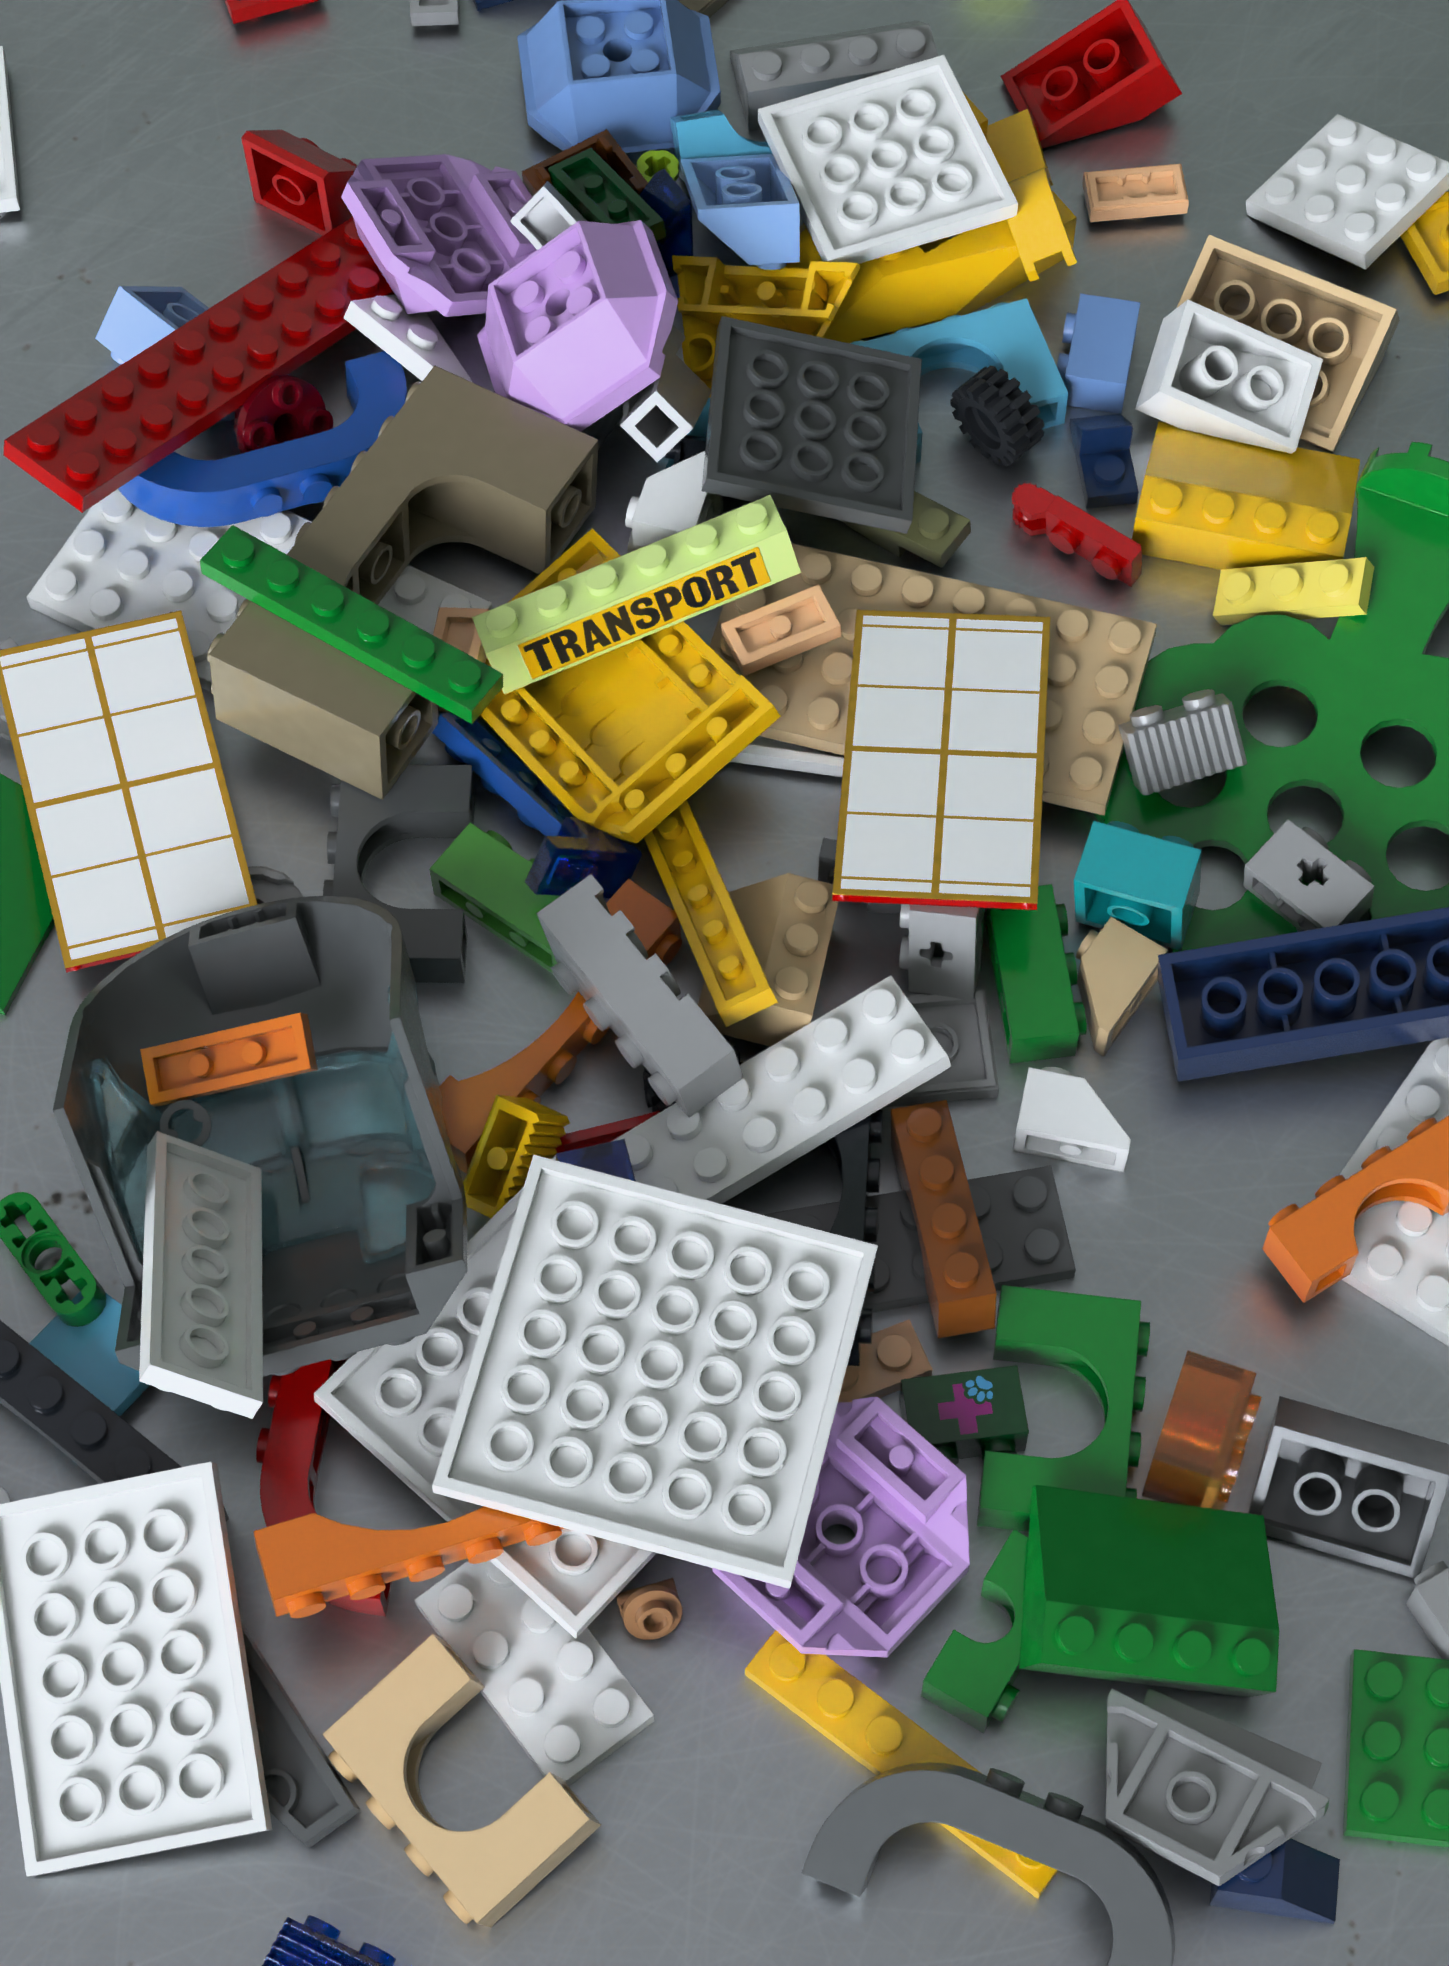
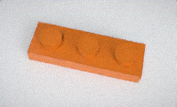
M301 1012L140 1049L149 1102L153 1106L167 1105L180 1100H189L318 1070L308 1014Z

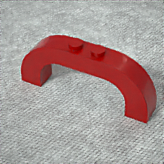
M329 1359L302 1366L295 1372L287 1375H272L268 1392V1406L274 1408L270 1429H261L256 1449L257 1463H262L260 1500L267 1527L308 1514H317L315 1511V1491L331 1416L314 1401V1393L347 1359L340 1361ZM392 1582L385 1583L386 1588L381 1593L366 1599L351 1600L350 1596L346 1595L327 1602L345 1610L386 1617Z

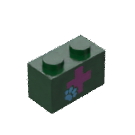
M1017 1365L901 1380L899 1402L902 1419L954 1465L959 1463V1459L982 1456L984 1461L985 1451L1010 1454L1025 1451L1029 1429Z

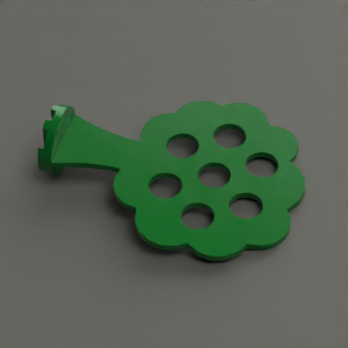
M1411 442L1407 453H1389L1378 456V447L1368 457L1356 485L1357 531L1354 558L1367 557L1374 566L1367 615L1339 616L1330 639L1310 623L1287 615H1256L1232 625L1214 643H1193L1168 648L1148 661L1134 711L1154 705L1162 706L1163 711L1183 705L1182 698L1200 690L1212 689L1215 695L1223 693L1232 701L1247 764L1225 770V786L1217 798L1205 805L1187 808L1173 805L1163 799L1158 792L1142 795L1133 783L1127 755L1123 749L1105 816L1093 813L1099 822L1108 824L1111 821L1124 822L1137 828L1141 834L1160 839L1163 836L1180 837L1190 842L1194 848L1208 846L1227 848L1239 855L1246 864L1274 835L1270 829L1267 815L1269 807L1275 798L1290 788L1300 786L1319 788L1333 797L1340 806L1343 818L1342 827L1334 839L1327 842L1328 850L1343 862L1351 860L1361 866L1370 876L1371 884L1375 886L1372 905L1368 910L1370 920L1449 907V883L1442 888L1428 891L1412 889L1396 879L1389 870L1386 859L1387 848L1393 839L1407 829L1423 826L1438 829L1449 835V658L1424 654L1435 628L1449 608V462L1431 457L1432 444ZM1275 686L1294 688L1306 695L1314 705L1317 715L1316 726L1307 738L1296 745L1286 747L1266 745L1255 739L1245 727L1243 719L1244 707L1252 696L1265 688ZM1395 725L1413 728L1423 734L1433 746L1436 757L1434 768L1425 779L1412 786L1398 788L1386 786L1378 782L1363 767L1360 755L1363 744L1371 734L1381 728ZM1315 879V880H1314V881H1316V882H1318V883H1320V884L1322 883V881H1320V880H1318V879ZM1302 880V884L1309 885V883ZM1247 890L1239 901L1227 908L1209 910L1195 906L1181 951L1297 932V929ZM1168 947V950H1169L1170 953L1179 952V951H1180V950H1177V949H1173V948H1169V947Z

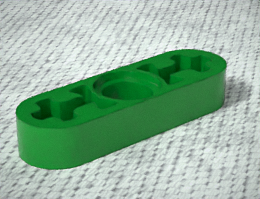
M17 1192L4 1197L0 1201V1238L63 1323L79 1327L93 1322L102 1313L106 1304V1294L103 1287L33 1195L26 1192ZM21 1215L26 1217L27 1221L36 1231L28 1238L24 1236L14 1222ZM53 1247L62 1249L61 1258L55 1266L47 1270L35 1269L36 1260L43 1251ZM69 1279H71L84 1297L75 1305L61 1286Z

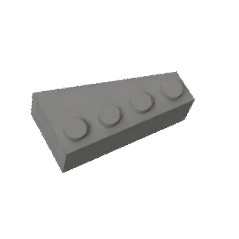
M590 874L536 913L557 964L551 967V970L568 994L571 995L578 991L584 997L586 1002L583 1003V1007L590 1019L601 1031L610 1027L619 1037L615 1040V1043L628 1063L633 1068L642 1064L649 1071L651 1076L648 1078V1081L663 1103L669 1106L675 1101L690 1118L744 1078L735 1051L689 994H686L681 999L677 998L681 994V990L667 966L656 953L648 958L645 947L634 933L635 927L621 910L613 916L610 915L603 897L604 889Z

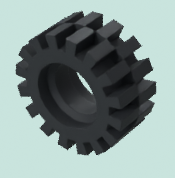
M985 366L952 393L951 396L953 398L950 400V405L956 409L952 412L955 420L962 422V425L959 426L963 434L968 433L972 438L969 441L974 448L977 446L981 447V454L987 459L991 456L993 463L998 465L1003 463L1004 466H1009L1041 441L1045 433L1042 430L1044 422L1043 419L1037 417L1040 413L1037 405L1030 404L1029 399L1032 397L1028 391L1022 392L1019 389L1020 382L1015 378L1009 380L1008 372L1003 369L997 371L996 366H989L988 368Z

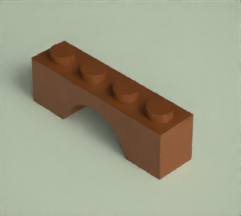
M947 1100L891 1109V1148L902 1191L905 1190L909 1197L916 1222L923 1259L926 1291L938 1338L995 1329L997 1293Z

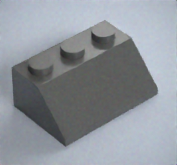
M1279 1396L1248 1513L1264 1515L1267 1536L1415 1578L1422 1571L1449 1485V1444Z

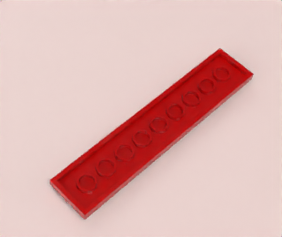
M349 218L4 440L3 456L83 513L241 407L251 393L264 381L274 376L290 374L356 329L344 319L351 301L394 294L359 238L354 218Z

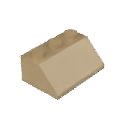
M787 873L729 892L778 1003L726 1027L704 980L698 1006L721 1034L771 1047L811 1023L839 902L832 901L833 884Z

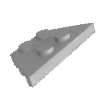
M1111 1689L1108 1694L1106 1828L1213 1884L1221 1886L1325 1815L1329 1806V1797L1114 1689Z

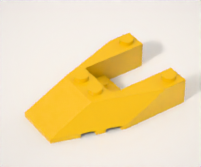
M965 95L987 140L988 119ZM1052 191L1073 247L1077 217ZM1007 219L960 233L951 239L946 237L860 263L861 268L823 338L852 343L885 333L891 335L903 328L942 321L952 315H966L1026 282L1029 278L1024 269ZM805 223L800 226V262L787 263L784 268L809 269L810 261H822ZM1062 251L1035 262L1038 274L1064 260Z

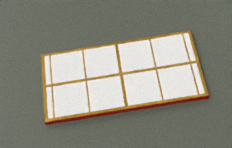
M181 610L8 649H0V695L66 973L134 957L146 948L188 927L225 913L257 905Z
M881 610L856 611L832 901L1037 910L1051 617Z

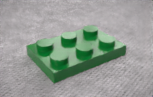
M1358 1649L1353 1650L1350 1655L1343 1836L1449 1848V1660Z

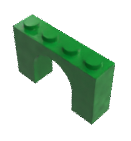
M1007 1285L1001 1286L993 1360L1058 1367L1077 1375L1096 1394L1103 1411L1104 1427L1089 1446L1065 1457L1044 1458L985 1451L977 1526L1029 1532L1032 1486L1034 1485L1137 1498V1489L1126 1486L1128 1467L1138 1468L1141 1450V1432L1131 1431L1132 1411H1143L1146 1377L1135 1376L1137 1356L1147 1357L1150 1336V1322L1140 1321L1141 1301Z

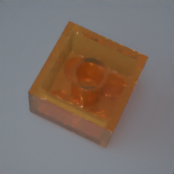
M1187 1351L1141 1496L1160 1502L1212 1509L1216 1500L1224 1503L1228 1502L1244 1456V1448L1262 1398L1251 1393L1257 1373Z

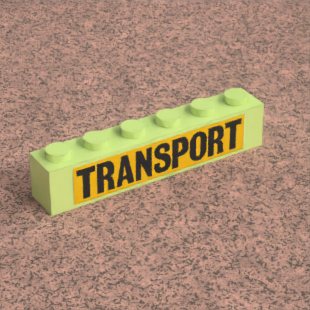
M768 495L476 615L472 619L491 667L503 673L502 691L505 695L801 573L787 529L771 495Z

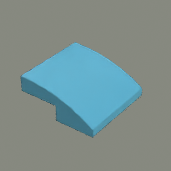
M79 1292L71 1301L75 1305L84 1297ZM105 1293V1307L99 1317L93 1322L84 1326L74 1327L63 1323L56 1315L30 1344L118 1416H121L150 1385L139 1381L138 1370L119 1363L115 1347L122 1305Z

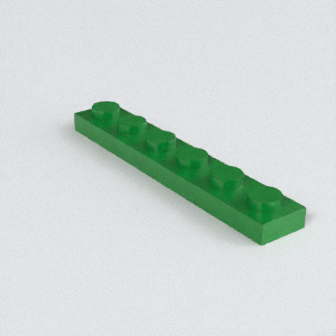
M234 525L225 532L200 560L201 573L471 724L474 723L503 688V673Z

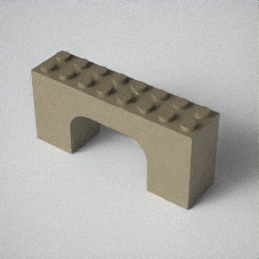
M434 365L422 382L417 381L412 385L407 394L405 404L395 417L391 415L386 418L380 428L377 440L368 451L363 450L357 455L350 474L341 486H334L325 498L323 509L312 523L306 522L300 528L294 546L287 555L377 605L417 554L433 545L445 542H465L477 545L540 574L560 557L596 507L598 439ZM245 599L241 604L237 619L226 633L221 632L213 639L207 653L212 680L211 693L214 697L217 720L382 800L438 724L437 704L248 599Z

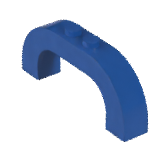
M385 351L345 361L347 398L354 412L345 422L333 429L218 460L191 459L172 452L118 488V490L129 502L151 516L174 524L193 527L227 526L260 517H268L275 513L303 505L322 502L334 486L340 487L348 477L357 455L363 450L368 451L377 440L380 428L386 418L391 415L395 417L405 404L407 387L402 365Z

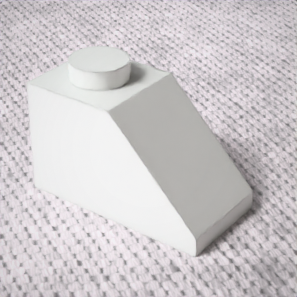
M1029 1067L1013 1151L1124 1172L1131 1139L1086 1079L1073 1076L1069 1071L1058 1067H1044L1041 1070Z

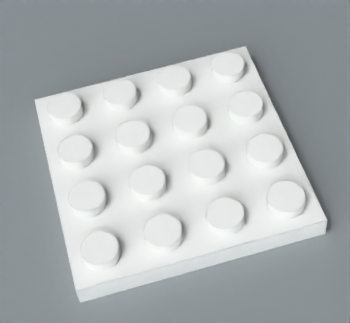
M945 55L758 109L760 128L780 171L791 182L799 201V212L824 262L860 264L1017 216L1018 202Z

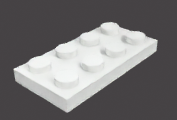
M490 1560L478 1564L465 1562L414 1599L416 1606L438 1636L452 1647L485 1686L480 1692L544 1777L551 1772L562 1778L570 1786L655 1721L654 1714L588 1628L575 1639Z

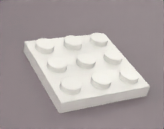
M1337 114L1246 200L1247 216L1366 270L1449 189V162Z

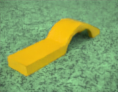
M1023 110L988 125L987 142L1018 202L1017 216L1009 218L1007 221L1029 281L1032 282L1039 279L1035 262L1061 251L1068 267L1076 264L1077 260L1051 190L1053 183L1029 110Z

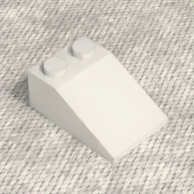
M1186 300L1163 318L1135 410L1179 429L1292 454L1296 451L1323 359L1200 304Z

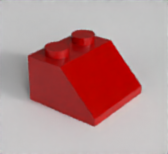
M249 130L241 137L255 202L322 236L353 217L341 196L348 180L357 168L354 162L346 158L339 159L320 149L311 140L298 138L284 130Z

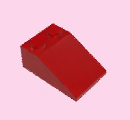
M1129 0L1113 2L1001 75L1018 111L1029 110L1042 149L1140 121L1182 94L1148 29Z

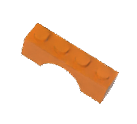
M1449 1116L1439 1122L1434 1117L1423 1121L1407 1136L1408 1141L1393 1151L1389 1146L1378 1149L1362 1163L1361 1171L1348 1179H1345L1343 1175L1335 1176L1315 1193L1316 1199L1301 1208L1297 1204H1291L1272 1217L1268 1223L1270 1227L1262 1249L1303 1303L1350 1275L1359 1253L1354 1235V1222L1371 1207L1388 1201H1409L1426 1206L1442 1216L1449 1212Z

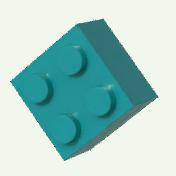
M1093 821L1074 877L1075 921L1102 929L1109 918L1113 917L1155 943L1181 951L1200 894L1202 850L1194 848L1190 842L1180 837L1163 836L1160 839L1141 834L1137 828L1124 822L1111 821L1108 824Z

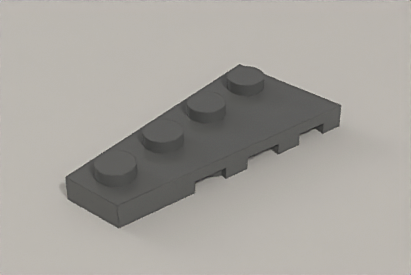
M241 1622L269 1810L304 1845L312 1847L361 1810Z

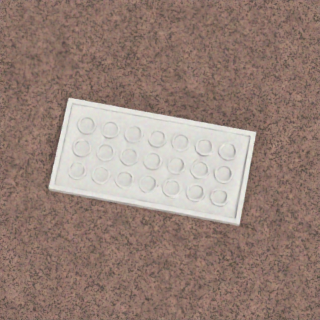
M117 489L89 509L27 595L29 606L31 609L81 632L181 610L201 688L211 692L210 663L207 660L209 647L219 633H226L237 619L239 608L246 598L201 573L200 560L232 525L193 527L167 522L140 510L129 502ZM285 510L268 517H260L232 525L287 554L294 546L300 528L306 522L312 523V521ZM410 565L404 569L378 604L432 635L439 607L493 609L492 602Z

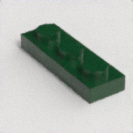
M592 148L548 168L551 184L587 221L617 224L641 220L652 230L656 241L667 236L664 220Z

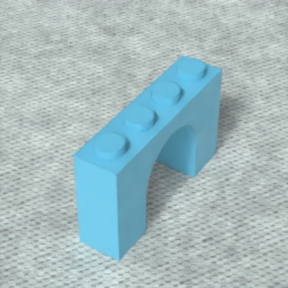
M1027 298L1011 303H997L981 311L962 316L952 315L936 323L917 328H903L891 335L850 343L922 359L921 376L942 368H960L977 373L985 366L987 368L989 366H996L997 371L1003 369L1008 372L1009 380L1013 378L1020 382L1019 389L1022 392L1027 390L1032 398L1029 399L1031 405H1037L1040 411L1037 417L1043 419L1044 427L1042 429L1065 423L1068 391ZM919 423L917 432L916 463L921 462L923 432L920 428Z

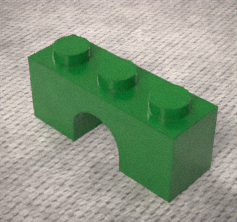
M1015 1529L1011 1532L986 1574L981 1591L982 1597L996 1604L1006 1613L1011 1624V1630L1003 1638L990 1643L974 1641L953 1630L924 1678L921 1697L982 1733L986 1731L993 1717L1000 1722L1006 1719L1020 1693V1690L1012 1685L1021 1671L1019 1669L1028 1537Z

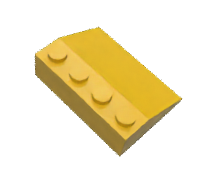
M1158 421L1135 517L1132 540L1142 545V555L1219 570L1343 559L1352 517L1360 459L1297 447L1294 453L1290 454L1183 430L1168 423Z

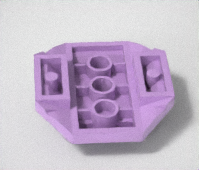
M446 154L362 159L348 180L341 196L354 218L359 238L407 314L439 311L443 316L450 317L486 313L488 285L537 251L529 240L510 222L511 218L532 197L517 172L495 166L491 171L474 161Z
M641 220L617 224L578 221L488 285L486 322L477 338L495 393L581 432L661 377L666 356L662 353V350L672 330L678 299L652 230Z
M877 1396L853 1399L852 1402H838L790 1589L713 1568V1573L801 1654L887 1658L969 1572L966 1474ZM843 1524L853 1530L855 1537L848 1543L834 1544L825 1538L823 1532L831 1525Z

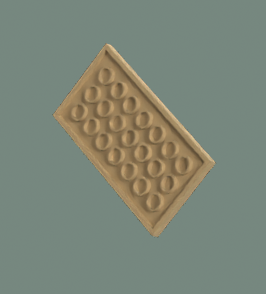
M793 543L791 544L801 573L723 605L709 646L741 676L742 673L722 636L721 623L815 585H820L841 625V637L744 677L774 705L781 716L759 736L843 756L845 752L857 610L1051 617L1042 801L1105 816L1124 749L1118 725L1131 721L1130 714L1135 710L1156 636V623Z

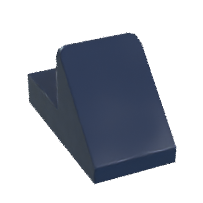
M1120 413L1070 419L1069 426L1086 509L1137 504L1139 491L1130 453L1133 432L1132 423Z

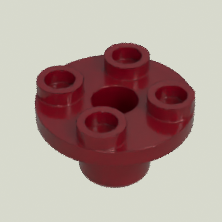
M279 375L271 377L260 384L247 398L245 403L236 409L234 431L237 435L240 453L242 454L333 429L334 422L331 413L326 410L322 396L313 385L294 376Z

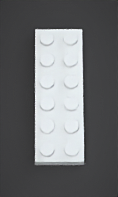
M890 975L742 1063L740 1068L744 1078L690 1118L675 1103L599 1148L614 1176L723 1204L952 1066L947 1053Z
M156 1131L147 1146L139 1381L155 1386L162 1391L173 1392L209 1404L219 1410L230 1411L253 1419L263 1403L262 1169Z

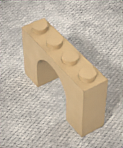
M432 1634L322 1735L334 1748L328 1755L334 1767L350 1783H353L358 1778L372 1796L366 1801V1805L374 1816L389 1830L397 1825L410 1841L404 1848L410 1860L427 1877L435 1872L449 1890L443 1895V1899L450 1909L465 1924L474 1919L477 1924L492 1927L594 1833L601 1824L567 1783L551 1772L542 1778L499 1819L483 1828L472 1831H451L444 1828L431 1816L422 1800L419 1789L418 1774L422 1754L433 1735L485 1688L452 1647L443 1639Z

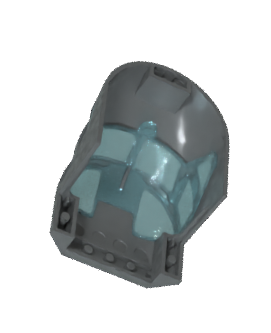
M308 896L262 903L222 914L181 930L130 958L105 977L87 995L77 1009L68 1034L53 1113L125 1287L115 1347L119 1363L139 1371L147 1146L156 1131L160 1132L162 1114L171 1105H150L140 1049L300 1012L308 1014L318 1070L189 1099L205 1108L211 1118L212 1130L209 1139L201 1147L262 1169L263 1377L272 1374L276 1376L287 1375L295 1372L302 1366L329 1359L334 1361L344 1360L352 1357L359 1351L385 1344L392 1346L401 1345L411 1341L416 1336L426 1334L467 1273V1203L463 1180L454 1159L443 1119L442 1094L435 1063L428 1053L419 1014L415 978L402 930L393 914L382 906L352 897ZM190 1109L177 1111L169 1122V1129L177 1131L178 1139L186 1142L195 1140L201 1134L203 1128L202 1122H197L193 1119V1110Z

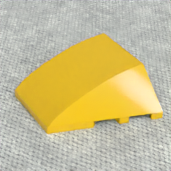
M672 255L673 270L678 276L680 298H677L678 311L682 314L685 340L682 342L684 363L711 389L717 328L722 316L823 338L861 266L858 263L810 261L809 269L781 268L765 270L755 266L724 265L718 257Z

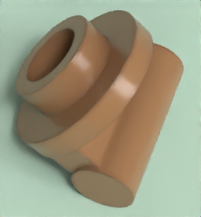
M673 1578L624 1591L616 1596L624 1625L627 1631L636 1638L643 1640L662 1638L671 1633L681 1621L682 1605Z

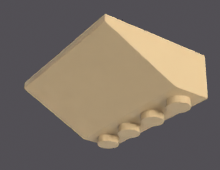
M1208 235L1177 305L1179 307L1186 300L1193 301L1322 358V366L1300 439L1333 453L1374 378L1400 321L1396 308L1212 235Z

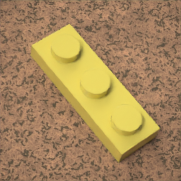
M1367 557L1222 569L1213 617L1221 626L1237 624L1256 615H1287L1299 620L1367 615L1374 566Z

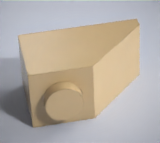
M1113 917L1109 918L1099 933L1092 929L1086 935L1076 953V958L1081 960L1077 983L1085 1008L1094 1051L1102 1056H1105L1157 983L1158 955L1167 954L1168 951Z

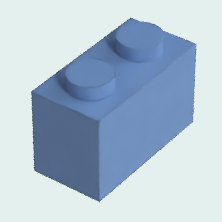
M1080 293L1077 314L1067 312L1062 343L1071 344L1069 354L1059 353L1057 363L1058 371L1068 391L1067 406L1122 414L1141 302Z

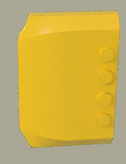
M592 528L509 602L618 558L620 555ZM684 621L505 695L501 689L479 715L586 830L636 844L781 717L774 705L743 675L739 676ZM486 658L485 664L491 667L488 658Z

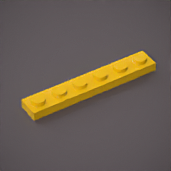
M686 800L647 834L644 839L717 1011L725 1026L728 1027L778 1002L690 804Z
M776 1630L745 1668V1675L875 1775L899 1766L927 1762L946 1763L979 1772L828 1656L801 1654ZM939 1823L1037 1899H1039L1059 1871L955 1827Z

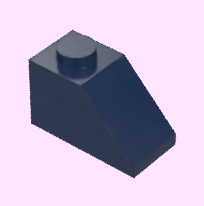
M1290 1838L1221 1886L1211 1883L1210 1906L1334 1924L1336 1920L1340 1859Z

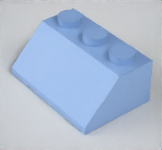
M773 154L680 159V170L698 220L747 264L756 265L758 268L765 270H777L784 268L787 263L800 262L799 201L790 180L780 171Z
M119 286L95 339L112 351L111 357L122 365L209 308L183 287ZM236 410L227 415L226 417H224L223 419H221L220 421H229L234 419Z

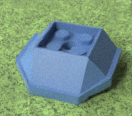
M678 0L557 1L538 23L517 36L528 125L562 151L607 129L634 165H637V160L642 154L650 150H666L675 155L670 117L717 110L721 105V91L709 16L688 9Z

